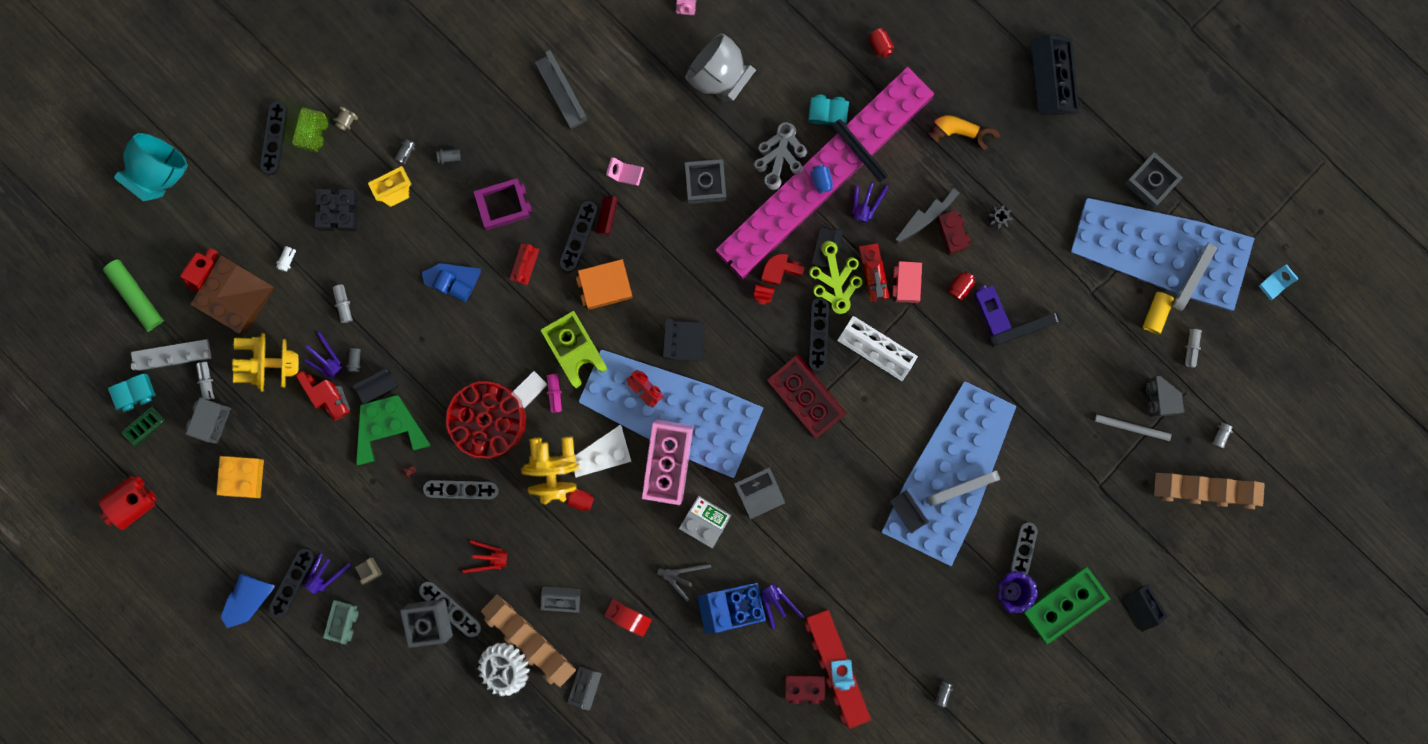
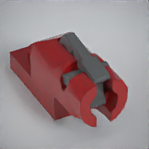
M878 243L860 246L859 251L870 302H875L878 297H881L882 300L888 299L889 292Z
M302 371L296 375L314 407L320 409L325 406V411L331 416L333 421L339 420L350 413V407L341 386H335L328 380L314 386L313 384L316 382L310 373L307 374Z

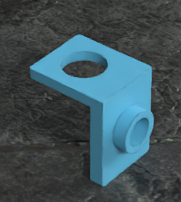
M1286 264L1271 274L1259 287L1270 300H1273L1286 287L1297 281L1298 277ZM1282 272H1286L1289 274V281L1285 280L1282 277Z
M851 660L832 661L833 685L838 687V690L850 689V686H854ZM839 665L847 667L848 672L845 676L837 674L836 669Z

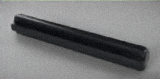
M841 119L834 122L833 128L879 182L884 181L887 178L886 172Z

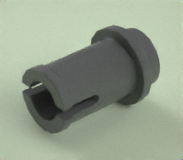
M407 139L401 142L402 146L394 158L404 165L411 151L415 150V144Z
M440 149V151H437L438 163L442 162L444 164V162L461 161L460 149L446 151Z
M349 348L348 365H346V368H348L347 372L359 373V369H361L360 349Z
M941 681V684H938L940 688L935 704L947 707L950 692L953 691V684Z

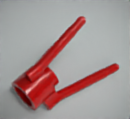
M473 540L469 541L470 544L494 551L491 552V556L472 555L473 559L491 560L490 564L494 565L464 569L462 573L492 569L501 570V567H506L507 552L503 551V548L492 547Z

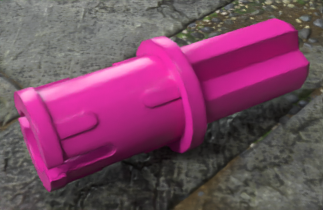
M559 374L546 376L548 382L547 395H549L550 411L552 413L562 411L560 397L562 391H560Z

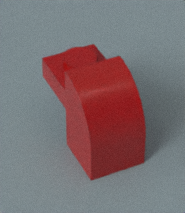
M779 254L767 262L761 281L780 286L783 272L802 277L805 267H802V264L796 261L788 263V255Z
M612 599L604 615L617 625L644 637L652 621L649 617L615 599Z

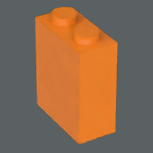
M623 259L578 271L579 276L576 277L579 288H583L584 292L581 295L583 306L587 305L589 310L633 299Z

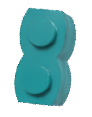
M824 95L811 97L808 123L833 126L834 122L841 119L846 125L849 102L845 101V98L834 97V100L826 99Z
M148 374L138 375L108 388L116 410H122L123 412L132 410L134 408L133 405L139 402L141 405L152 401L151 398L156 396Z

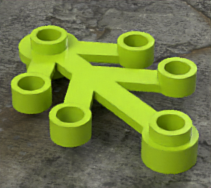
M825 241L821 246V251L827 256L831 277L823 273L817 266L811 267L809 274L812 278H818L834 288L835 296L825 291V288L819 284L814 286L813 293L817 297H823L831 302V307L836 313L843 314L850 308L849 298L854 290L862 285V279L859 276H852L849 286L844 293L842 292V285L851 271L858 267L859 262L854 257L848 258L846 266L839 275L835 257L838 250L837 245L832 241ZM832 246L833 251L828 253L827 248ZM855 260V265L850 267V261ZM818 269V274L812 275L813 270ZM854 279H859L857 285H853ZM817 288H822L820 294L816 293ZM843 301L844 306L839 308V302Z

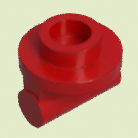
M755 284L753 298L759 304L771 302L774 288Z

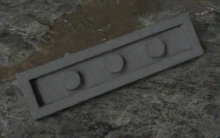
M551 50L545 52L546 57L536 61L535 64L570 129H573L586 122L587 117Z

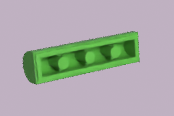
M114 260L103 268V272L147 332H150L164 321L120 260Z

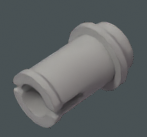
M1221 423V425H1218L1219 430L1212 444L1224 448L1229 434L1233 433V427Z

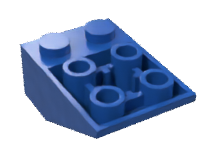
M758 583L697 596L705 634L766 621Z

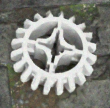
M497 643L488 647L482 653V658L478 661L481 664L478 670L482 671L479 677L484 678L482 684H488L487 690L493 689V694L499 693L500 696L505 694L508 696L518 692L526 684L525 681L528 679L526 674L529 669L525 666L528 662L523 661L525 655L519 654L520 649L514 650V646H508L507 643Z

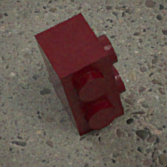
M956 210L938 216L936 221L948 255L966 250L969 247L970 238L967 232L964 233L962 215H958Z
M785 675V700H789L791 704H801V700H809V704H820V700H825V676Z

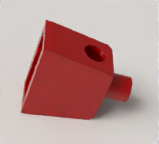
M208 248L204 255L200 253L195 254L180 276L186 287L198 293L215 266L214 261L219 254L217 251Z

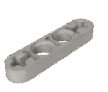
M1209 242L1205 245L1172 307L1179 311L1185 308L1215 254L1217 246Z
M997 470L931 495L927 497L930 506L939 504L998 481L1000 477Z

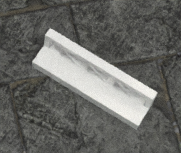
M854 316L838 339L840 343L901 381L904 380L918 357ZM852 324L859 327L861 331H858L855 328L851 327ZM872 335L877 341L870 339L869 336ZM886 346L891 347L893 351L886 349ZM902 356H905L908 359H910V363L904 360Z

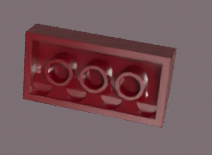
M799 355L793 357L767 380L815 439L847 414Z

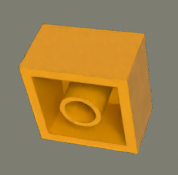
M220 456L217 495L261 498L264 460Z

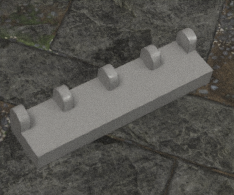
M209 340L131 352L133 362L131 363V369L133 371H141L211 359Z

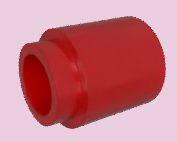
M880 28L869 35V41L878 57L882 56L885 58L893 53L894 45L886 31Z
M967 271L965 273L960 272L950 286L949 293L962 301L976 284L974 281L975 277Z
M576 488L574 491L567 492L565 501H568V506L584 512V510L590 511L594 497L590 496V493Z

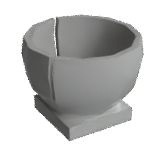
M721 33L700 52L690 66L685 78L693 88L704 94H718L717 97L722 101H734L756 70L751 65H744L739 47L730 37Z

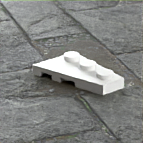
M621 425L575 455V461L580 466L579 469L574 471L576 478L632 462Z

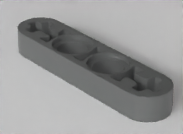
M431 480L425 483L423 492L430 498L491 500L498 496L499 488L492 482ZM441 483L444 484L442 489L443 496L440 495L441 491H434L433 495H431V492L427 490L428 487H431V484H434V487L441 488ZM450 484H454L457 487V492L454 495H449L446 491L447 486ZM468 485L476 487V493L473 496L466 494L465 490ZM479 485H482L481 489H488L489 485H492L495 493L489 496L488 493L481 492L482 497H479Z
M425 582L420 586V595L426 601H431L434 597L431 594L425 595V586H432L431 591L434 594H437L438 591L441 593L435 600H439L442 597L448 600L447 611L449 620L465 635L475 637L480 634L482 628L480 622L435 583ZM455 610H460L463 613L461 621L453 619L452 615ZM469 617L470 620H468L467 622L470 625H473L475 623L477 625L475 627L477 632L469 633V627L466 624H464V626L462 627L460 624H462L466 620V618Z

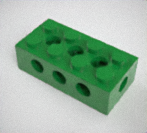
M1082 567L1037 599L1030 609L1024 610L1021 613L1042 642L1049 644L1110 600V597L1089 568ZM1080 589H1083L1085 592L1082 599H1079L1077 595ZM1067 600L1069 608L1064 611L1062 609V602ZM1051 611L1054 617L1052 621L1048 622L1046 614Z

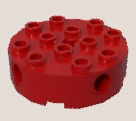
M478 381L470 384L453 397L447 409L446 427L452 441L460 451L474 458H496L509 453L519 444L525 431L526 413L522 401L512 389L499 383ZM488 416V419H490L489 423L483 421V418Z

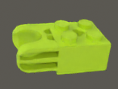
M574 311L541 329L542 334L574 388L581 386L582 382L579 378L578 370L583 364L591 363L601 373L607 371V366ZM568 336L572 338L569 342L565 339Z

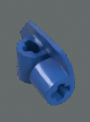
M439 263L422 272L424 285L466 302L480 276L481 269Z
M240 573L234 591L229 595L221 615L225 626L230 628L248 622L275 586Z

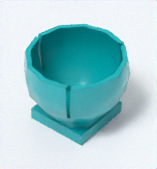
M137 133L127 143L123 153L125 170L117 172L114 179L142 201H148L163 197L166 192L164 189L173 187L185 174L188 164L185 157L177 149L171 155L174 147L165 141L149 134Z

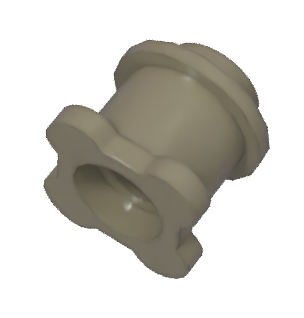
M340 106L341 112L337 118H334L335 126L343 131L346 129L350 130L349 126L354 119L357 120L358 117L353 112Z

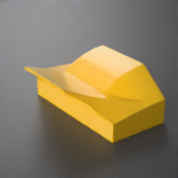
M401 166L369 182L368 185L377 201H382L391 207L409 198L411 182Z

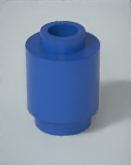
M824 164L813 167L814 171H811L810 174L818 194L833 190L832 185L834 184L829 167H824Z

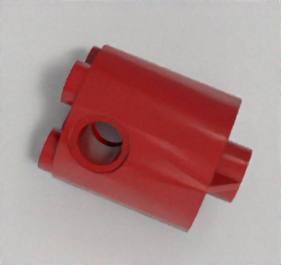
M130 476L99 499L100 507L103 510L100 516L107 525L114 524L119 529L124 530L155 507L157 497L152 491H147L144 487L145 482L140 476ZM132 494H135L138 500L133 499Z

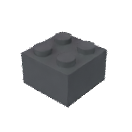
M1154 152L1124 184L1153 209L1183 177Z
M723 159L685 162L688 204L726 201Z
M199 398V401H196L193 406V417L187 422L186 434L206 442L218 444L231 408Z
M445 599L409 603L400 610L409 648L442 644L453 636Z

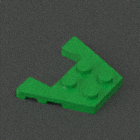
M399 395L361 405L357 466L375 462L371 447L372 441L401 433H409L413 451L431 446Z

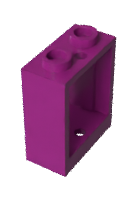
M518 178L474 191L486 231L530 218L529 212L532 209L529 200L525 201L523 194H526L524 183H520ZM515 186L522 211L491 221L484 196Z

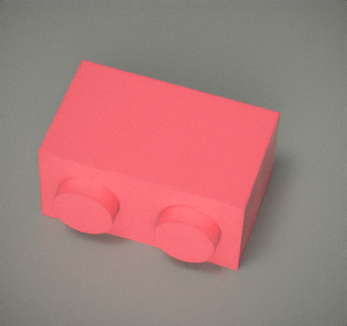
M899 261L897 266H894L893 278H897L896 285H893L892 296L896 297L895 302H920L922 263Z

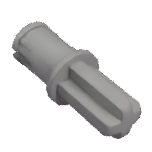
M344 285L334 286L335 307L338 308L340 323L353 321L349 308L350 301L347 300Z
M1189 329L1188 345L1185 346L1187 349L1185 366L1194 368L1197 365L1198 351L1201 350L1199 345L1202 330Z
M199 362L196 364L199 379L197 384H200L202 398L207 400L214 399L211 384L213 379H210L208 363Z

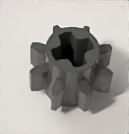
M1004 205L999 210L994 207L993 212L995 214L988 215L989 218H992L990 226L996 225L997 230L1002 225L1007 228V221L1013 220V218L1009 217L1011 210H1004ZM999 214H1002V218H1005L1001 222L997 217Z

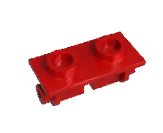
M521 244L509 280L528 285L539 249L529 244Z
M636 370L626 379L627 385L636 394L642 389L643 393L639 397L648 407L651 406L653 408L664 396L661 390L648 380L649 378L644 372Z

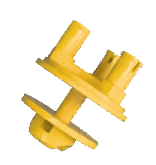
M262 334V337L234 338V350H252L254 355L251 360L233 359V383L258 385V389L264 392V368H282L281 387H285V376L291 377L298 373V354L292 350H286V339H283L282 358H265V334Z
M573 437L561 438L563 455L560 457H548V443H541L542 438L529 439L531 456H529L530 463L524 465L521 473L537 476L546 475L547 483L529 487L528 493L539 495L540 503L547 504L554 499L564 502L566 500V493L574 491L576 484L556 482V474L572 472L580 468L579 463L575 461Z

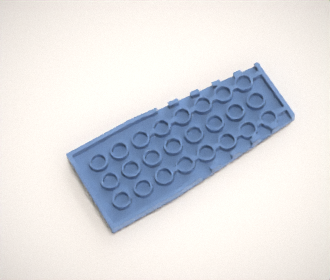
M1087 198L1070 252L1178 295L1203 248L1209 242L1217 246V250L1190 299L1234 311L1254 238L1199 221Z
M605 350L600 351L599 354L607 366V371L601 373L594 365L579 403L651 440L652 426L656 419L694 425L689 460L734 479L763 407L714 386ZM636 370L644 372L648 376V380L657 386L664 396L653 408L651 406L648 407L639 397L643 393L642 389L636 394L627 385L626 379ZM669 439V441H666L671 447L675 444L673 440Z
M963 382L900 492L901 494L908 490L929 523L910 533L895 509L892 508L881 533L952 566L975 518L987 485L933 506L929 505L927 497L992 472L1016 406L968 382Z

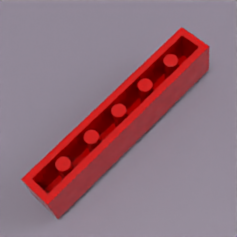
M827 609L806 617L807 622L804 625L808 634L812 633L814 640L811 643L815 652L819 651L821 659H818L821 669H826L829 676L825 679L829 689L833 688L836 694L832 697L836 707H841L842 714L839 715L843 725L847 724L850 729L870 721L871 718L853 672L852 678L855 685L850 686V689L838 690V687L833 685L831 662L848 659L829 610ZM839 665L836 672L839 676H845L848 669L845 665Z

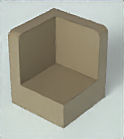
M368 558L364 563L355 567L362 579L360 581L361 584H367L382 575L374 558Z

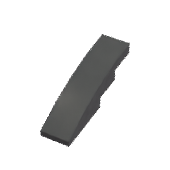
M953 188L943 203L936 199L925 214L918 209L894 243L899 244L930 225L949 207L959 195V192Z

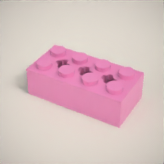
M658 419L653 422L642 499L677 505L682 503L694 425ZM669 439L673 440V443H675L672 447L669 446L670 444L668 442H666L669 441ZM666 458L672 462L670 465H667V462L664 461ZM663 477L667 478V484H664V480H661Z

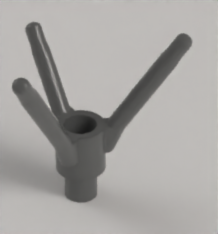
M711 564L673 570L659 568L657 575L668 581L685 601H689V598L676 584V581L691 586L692 583L679 578V574L711 568Z

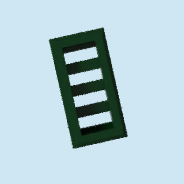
M151 407L121 433L133 446L138 447L166 420L154 407ZM150 415L157 420L156 423L149 418ZM144 420L151 425L150 428L143 423ZM138 426L145 431L143 434L137 428ZM134 431L138 435V438L136 439L131 434V432Z

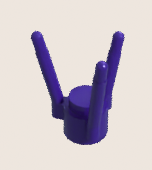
M870 182L864 203L859 204V207V186L856 185L852 214H854L853 219L866 223L868 219H872L873 213L889 186L885 185L870 210L867 204L874 183Z
M318 332V337L333 360L330 358L327 361L324 360L307 345L306 349L323 364V368L307 359H304V362L323 373L326 377L334 378L341 371L342 367L340 364L342 362L336 357L322 334Z
M320 553L310 574L306 578L307 581L304 587L314 594H317L319 590L323 592L331 582L351 566V563H348L325 583H322L324 579L320 576L330 562V559H326L317 574H314L323 556Z
M773 584L761 591L763 594L761 598L765 604L772 629H775V624L768 601L770 604L774 602L783 618L786 616L778 602L780 599L779 595L801 619L804 618L803 614L786 597L780 587L777 588Z

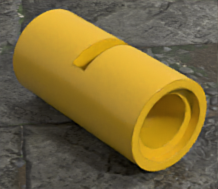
M1156 292L1142 328L1154 334H1161L1174 298L1168 294Z

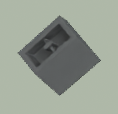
M1161 376L1148 379L1146 392L1150 394L1148 410L1149 413H1152V417L1184 413L1182 393Z
M770 467L734 484L750 519L785 503Z

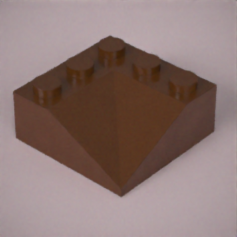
M220 256L190 305L245 336L275 287L225 257Z

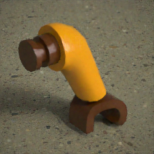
M948 115L934 121L936 123L933 128L934 131L928 133L936 142H939V138H943L946 134L950 136L955 133L973 139L976 137L978 144L984 150L988 148L982 141L984 134L991 133L993 138H1000V134L994 128L985 127L980 129L979 126Z

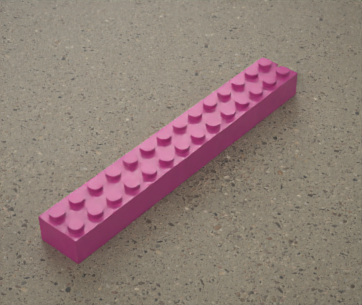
M907 67L846 126L870 155L873 156L933 98L934 93ZM837 134L803 166L801 173L792 176L716 249V254L727 265L731 260L733 263L730 265V269L743 280L863 165V162L842 137ZM824 164V167H829L834 185H832L833 190L818 194V191L814 188L810 172L814 171L813 167Z

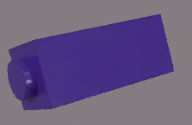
M985 285L978 288L977 293L973 296L991 337L1010 330L1012 327L994 286L988 288Z

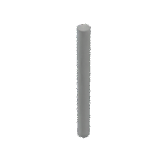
M1098 414L1095 416L1094 421L1166 441L1171 439L1170 433Z

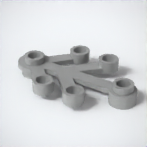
M782 123L778 127L777 135L759 145L761 154L766 156L755 161L754 166L757 171H765L767 164L775 159L772 173L766 175L764 180L767 187L771 190H776L781 185L779 176L784 158L789 163L790 169L794 174H799L803 170L801 163L796 161L787 149L789 141L795 148L794 152L797 157L802 158L807 154L805 146L800 144L795 138L796 129L790 123ZM779 143V147L771 152V147Z

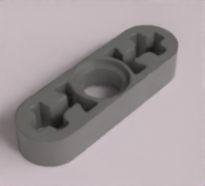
M1024 523L1019 528L1010 567L1011 572H1018L1015 570V566L1020 564V560H1016L1017 557L1027 559V563L1025 561L1022 562V568H1025L1023 572L1025 575L1029 572L1038 533L1037 527L1033 523ZM1028 526L1033 531V534L1028 535V540H1032L1031 544L1026 541L1021 542V538H1026V533L1023 532V529L1028 528ZM1023 544L1029 547V553L1026 556H1022L1019 553V547Z

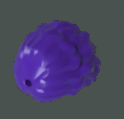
M1023 572L1007 573L998 585V600L1009 613H1021L1024 610H1028L1037 598L1036 583Z

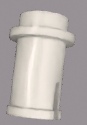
M284 246L279 261H276V268L287 272L291 268L289 265L296 250Z

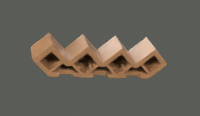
M1156 473L1154 496L1162 497L1161 501L1173 502V499L1189 500L1191 504H1201V501L1216 502V506L1228 507V504L1243 505L1244 509H1255V506H1263L1265 483Z
M496 594L481 610L486 617L484 621L491 627L495 625L505 635L504 640L509 645H516L525 654L524 659L530 665L536 664L545 673L543 677L551 685L555 683L561 687L576 669L543 636L535 631L531 624L514 611V608Z

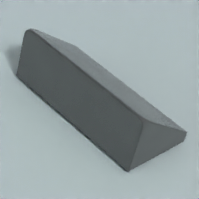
M542 587L541 610L579 613L581 589Z
M579 666L568 704L584 710H590L601 673Z

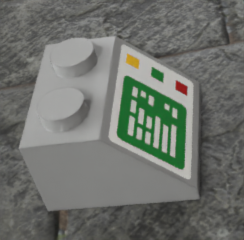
M698 496L679 529L713 548L732 515Z

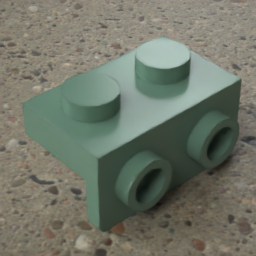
M333 600L323 638L340 642V644H347L348 641H351L353 636L351 627L353 622H356L359 611H356L357 606Z

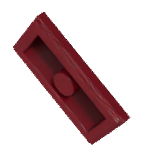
M606 196L603 198L596 228L597 234L610 235L618 202L616 196Z

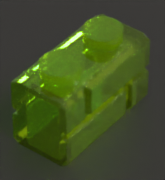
M301 107L292 144L296 148L317 152L318 148H321L323 144L322 131L323 129L326 130L328 125L326 115L320 111Z

